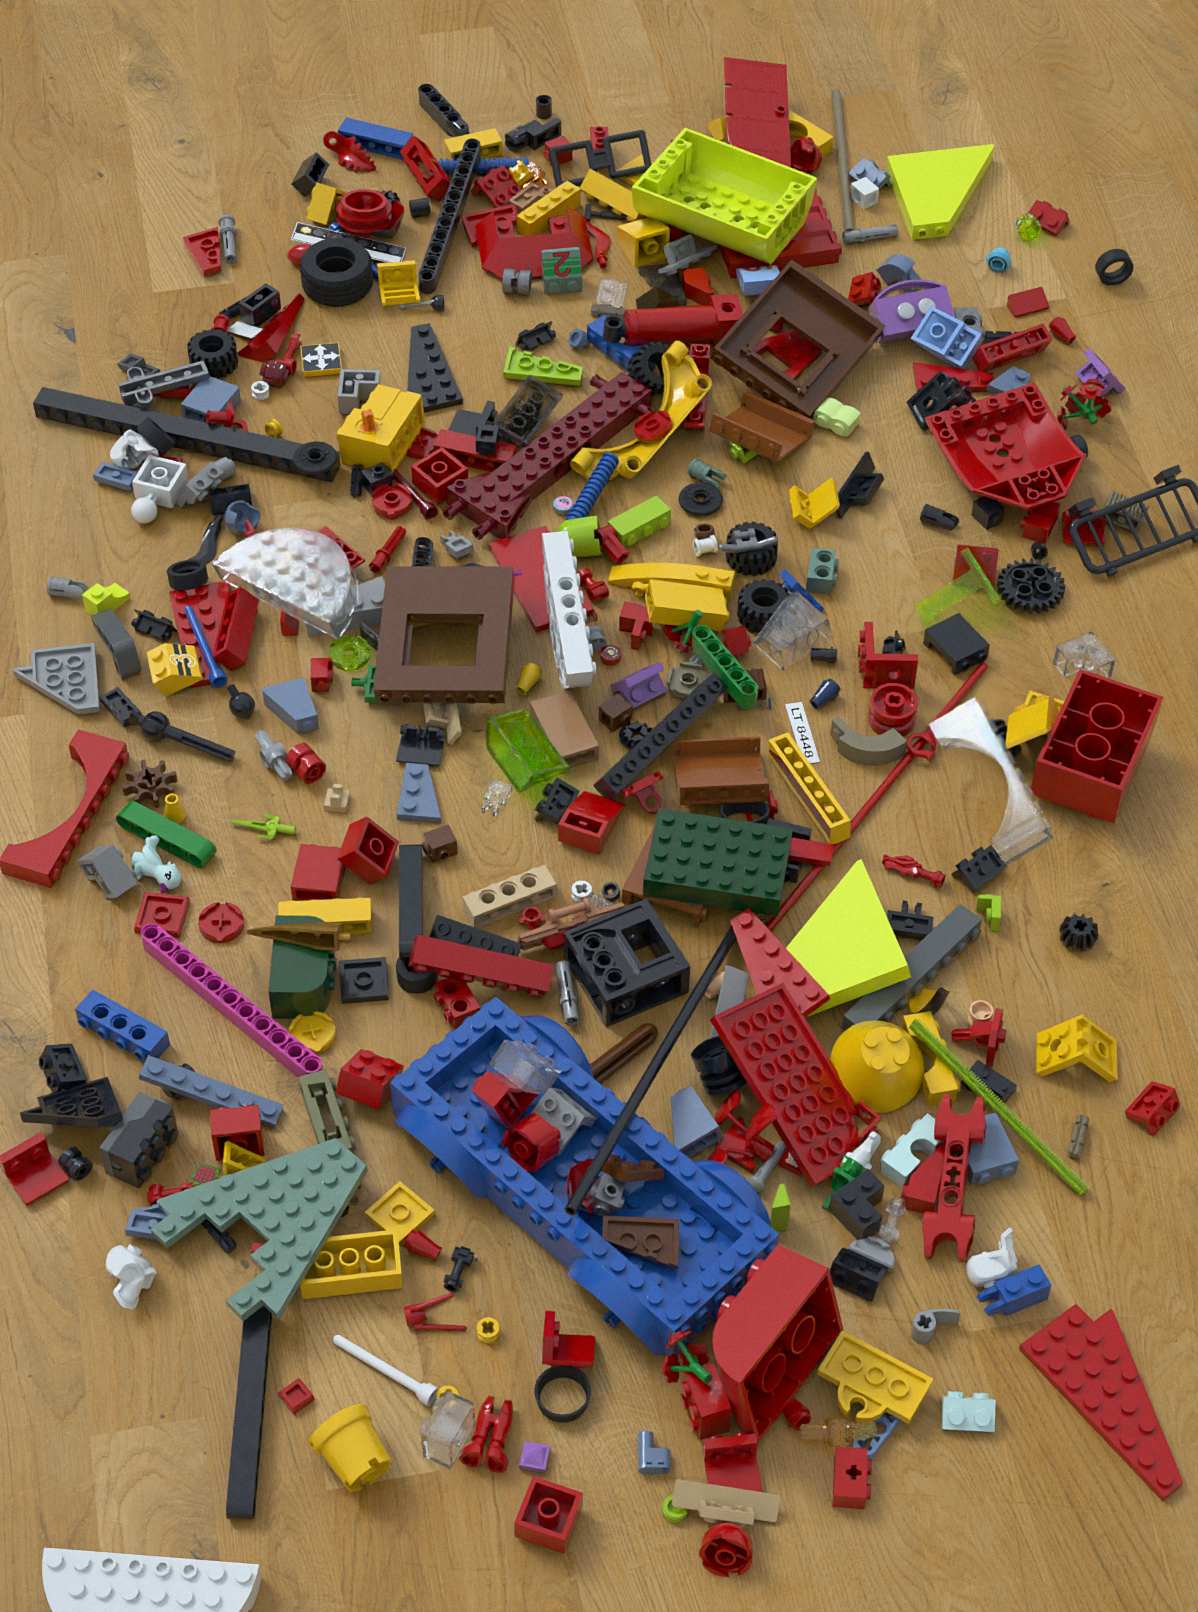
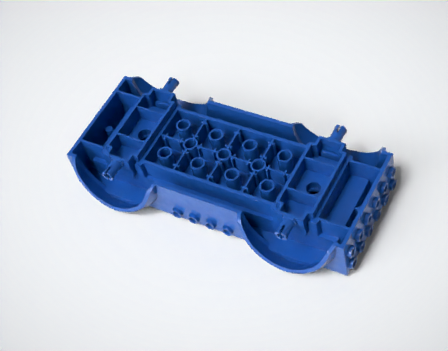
M495 997L490 1002L483 1004L480 1010L473 1016L467 1017L455 1031H450L439 1044L433 1045L423 1057L414 1060L407 1070L402 1074H397L390 1083L393 1115L397 1117L395 1126L405 1129L435 1155L429 1161L431 1168L435 1169V1172L440 1173L447 1166L476 1198L490 1199L568 1268L566 1277L569 1280L579 1283L610 1309L603 1315V1319L607 1324L611 1322L609 1324L611 1328H614L622 1321L654 1355L670 1356L672 1353H675L678 1356L681 1351L678 1345L668 1350L665 1347L670 1343L668 1338L672 1336V1333L680 1330L682 1333L689 1330L692 1332L686 1339L682 1340L687 1348L690 1343L717 1320L722 1302L730 1295L736 1297L747 1284V1275L753 1263L760 1258L766 1260L779 1243V1233L772 1228L768 1212L761 1198L742 1175L717 1161H691L672 1145L663 1133L654 1130L645 1118L639 1117L637 1114L633 1115L611 1154L619 1155L621 1160L639 1164L641 1160L653 1161L655 1166L665 1170L663 1180L625 1182L622 1197L625 1198L620 1211H615L612 1216L679 1219L678 1270L613 1247L602 1237L603 1216L597 1215L594 1211L592 1214L578 1210L576 1215H568L564 1208L568 1203L566 1185L570 1168L580 1162L594 1159L626 1103H622L609 1088H604L594 1079L591 1066L582 1048L563 1026L552 1019L539 1015L518 1016ZM487 1071L519 1076L539 1091L540 1094L516 1123L532 1113L549 1087L563 1090L597 1119L592 1126L581 1125L559 1156L554 1157L537 1171L531 1170L527 1172L509 1156L508 1147L504 1149L502 1140L504 1133L508 1129L487 1114L471 1090L475 1081L480 1076H484ZM602 1171L600 1172V1174L598 1175L596 1181L598 1180V1178H599V1177L602 1175V1173H604V1172H602ZM569 1182V1194L571 1197V1183Z

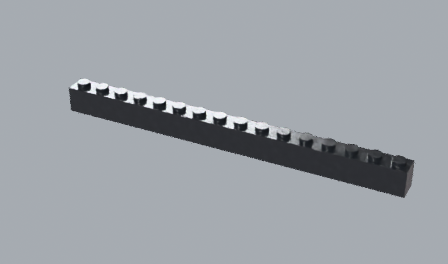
M42 387L33 401L35 415L38 418L123 436L127 430L140 434L137 427L148 417L175 442L174 448L219 458L226 457L245 464L333 482L340 468V455L338 451H336L337 462L330 470L320 474H308L299 470L293 462L294 452L303 445L301 443ZM312 456V457H311V459H313V460H316V459H319V458H320L319 456Z

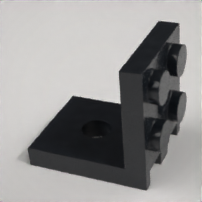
M939 371L906 403L920 428L926 431L929 427L925 417L949 410L953 405L959 407L977 400L972 397L971 394L973 392L966 384L963 386L957 378H951L942 371ZM932 400V404L927 407L929 401Z

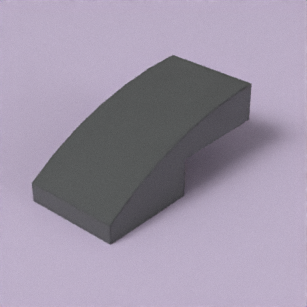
M131 353L117 363L118 367L126 374L127 370L131 367H140L144 376L160 372L159 368L147 365L143 357Z

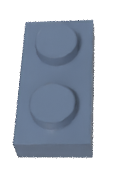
M102 462L93 474L94 481L131 491L133 488L132 481L138 472Z

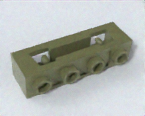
M326 1069L299 1076L301 1094L317 1144L327 1141L325 1126L318 1108L319 1104L325 1103L324 1095H326L327 1109L335 1130L334 1132L327 1133L328 1140L336 1138L351 1152L356 1150L353 1136H348L347 1130H350L347 1117L341 1116L340 1111L343 1110L340 1096L335 1097L334 1094L337 1089L334 1078H329Z

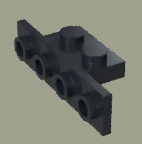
M869 452L863 454L838 492L840 506L836 513L839 518H843L850 505H868L884 481L882 473H872L875 465Z

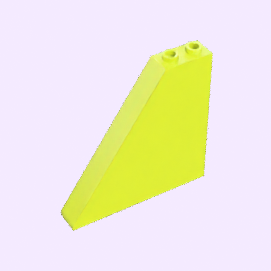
M993 144L887 156L886 171L890 176V182L912 240L949 235L992 162Z
M862 859L858 860L786 947L830 997L829 1001L806 1017L911 978L908 964Z

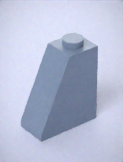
M304 678L262 688L264 705L297 734L319 729L317 713Z
M692 1086L681 1089L674 1096L670 1097L674 1146L689 1159L723 1139L718 1124Z

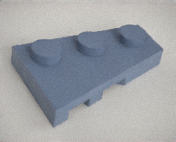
M406 763L397 810V820L441 823V816L427 764Z

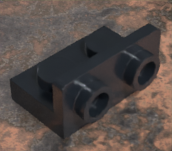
M249 484L209 490L212 514L214 516L225 514L228 506L235 501H245L252 506Z
M556 778L552 784L548 783L542 792L544 795L543 800L541 799L535 807L537 814L534 820L539 821L542 817H545L558 825L566 809L575 801L580 791L559 778Z
M992 845L986 849H983L981 846L971 853L973 857L971 860L968 861L965 858L955 865L957 870L952 873V876L960 875L972 893L1007 867Z
M72 1043L45 1046L42 1055L39 1057V1067L43 1070L47 1086L51 1089L52 1093L61 1091L64 1087H74L87 1082L88 1079Z
M979 1060L969 1070V1072L975 1073L973 1076L977 1075L975 1078L979 1077L977 1079L980 1080L979 1082L983 1081L982 1084L985 1083L984 1087L987 1085L986 1089L989 1088L988 1091L994 1092L992 1095L996 1094L994 1097L998 1096L996 1099L1000 1098L999 1101L1002 1100L1001 1104L1003 1102L1005 1104L1017 1089L1015 1083ZM961 1079V1084L964 1085V1087L967 1090L974 1092L972 1091V1089H970V1087H968V1085H966V1082L964 1083V1080L962 1081Z
M842 1248L832 1262L830 1275L833 1285L868 1301H873L877 1288L887 1274L888 1267L846 1248Z

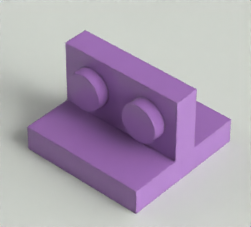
M1090 348L1084 352L1089 361L1076 372V375L1082 382H1087L1089 379H1097L1099 382H1102L1105 385L1101 392L1102 396L1113 387L1119 394L1126 389L1108 366Z
M661 662L644 667L611 684L610 687L613 693L620 691L622 697L628 699L633 708L667 691L659 675V672L663 671L664 667Z

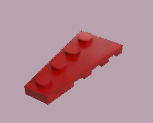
M913 362L912 366L917 391L939 371H942L951 378H957L963 386L966 384L972 392H989L986 389L989 383L994 380L992 372Z

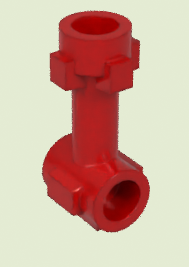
M183 1182L181 1187L164 1190L161 1184H153L147 1192L148 1203L152 1206L157 1204V1200L192 1188L194 1187L193 1182Z

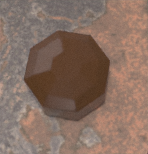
M698 524L694 528V536L698 540L709 538L710 535L715 536V530L710 524Z

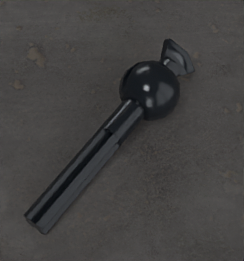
M134 710L130 712L129 722L132 725L140 726L142 734L148 740L160 741L166 737L227 762L234 760L236 751L171 726L169 719L162 712L153 711L146 716L139 715Z

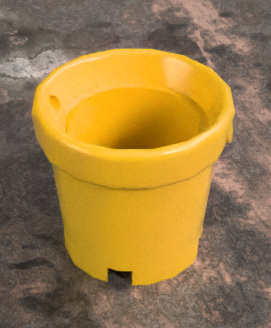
M362 1403L351 1405L334 1414L323 1422L309 1438L310 1448L316 1455L324 1458L343 1482L348 1492L361 1490L360 1482L368 1481L369 1484L374 1483L390 1469L391 1465L389 1463H393L372 1424L373 1418L368 1406Z

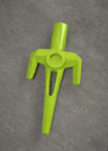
M263 814V817L273 819L268 822L230 820L232 824L268 832V835H256L257 838L275 839L277 832L292 835L296 833V826L280 824V817L276 815Z

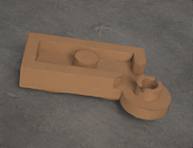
M531 182L509 200V205L514 204L516 210L521 213L553 190L548 187L539 189L537 184Z

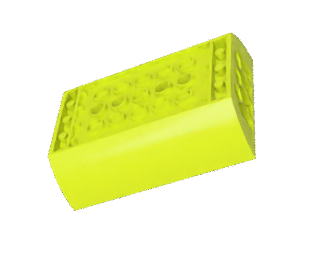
M684 128L632 186V201L635 210L640 214L765 263L772 264L804 225L815 193L817 177Z

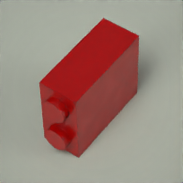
M300 844L291 883L292 901L339 899L346 867L337 860L341 848L336 846Z

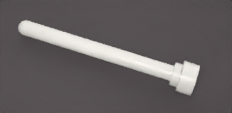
M341 1335L333 1337L335 1345L415 1392L421 1403L431 1406L436 1400V1393L439 1390L431 1383L421 1384Z

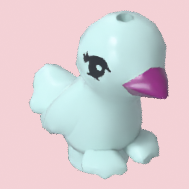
M155 835L146 838V845L143 847L142 852H134L131 868L134 869L136 880L138 881L144 875L157 879L161 894H163L167 890L177 888L181 883L182 877L175 863L171 864L169 861L167 865H163L160 856L156 852V846L160 838Z

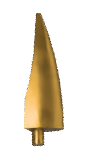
M294 923L247 930L249 935L317 950L339 951L341 942L351 943L352 940L351 933H343L344 926L342 923Z

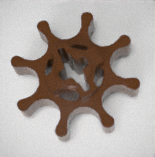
M141 760L142 770L140 772L125 771L126 780L132 781V783L122 786L124 796L133 793L137 794L134 796V801L139 804L146 799L153 800L154 807L158 808L160 806L159 796L175 794L174 787L168 786V784L178 781L175 771L169 774L163 773L166 771L165 761L163 760L155 768L147 767L146 761Z

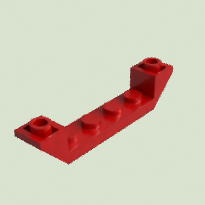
M691 344L690 357L693 358L700 374L708 376L710 345ZM707 393L686 416L684 428L705 429Z

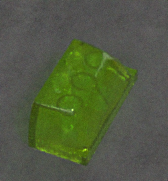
M526 708L488 717L486 726L487 750L518 793L533 789L552 780L556 775L568 772V764Z

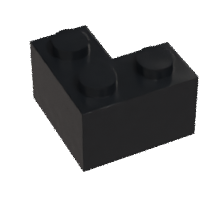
M867 1169L831 1195L829 1211L857 1240L874 1236L880 1231L882 1215L874 1206L882 1201L884 1185Z

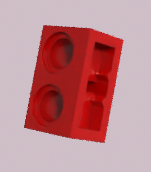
M451 976V978L435 983L436 992L433 993L434 1000L437 1006H442L444 1018L448 1024H452L454 1030L460 1027L467 1017L473 1016L480 1010V1006L467 983L460 981V977Z

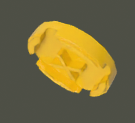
M318 1011L313 1012L314 1015L312 1016L298 1015L291 1022L289 1027L290 1034L315 1054L324 1052L333 1045L336 1038V1028L331 1017Z

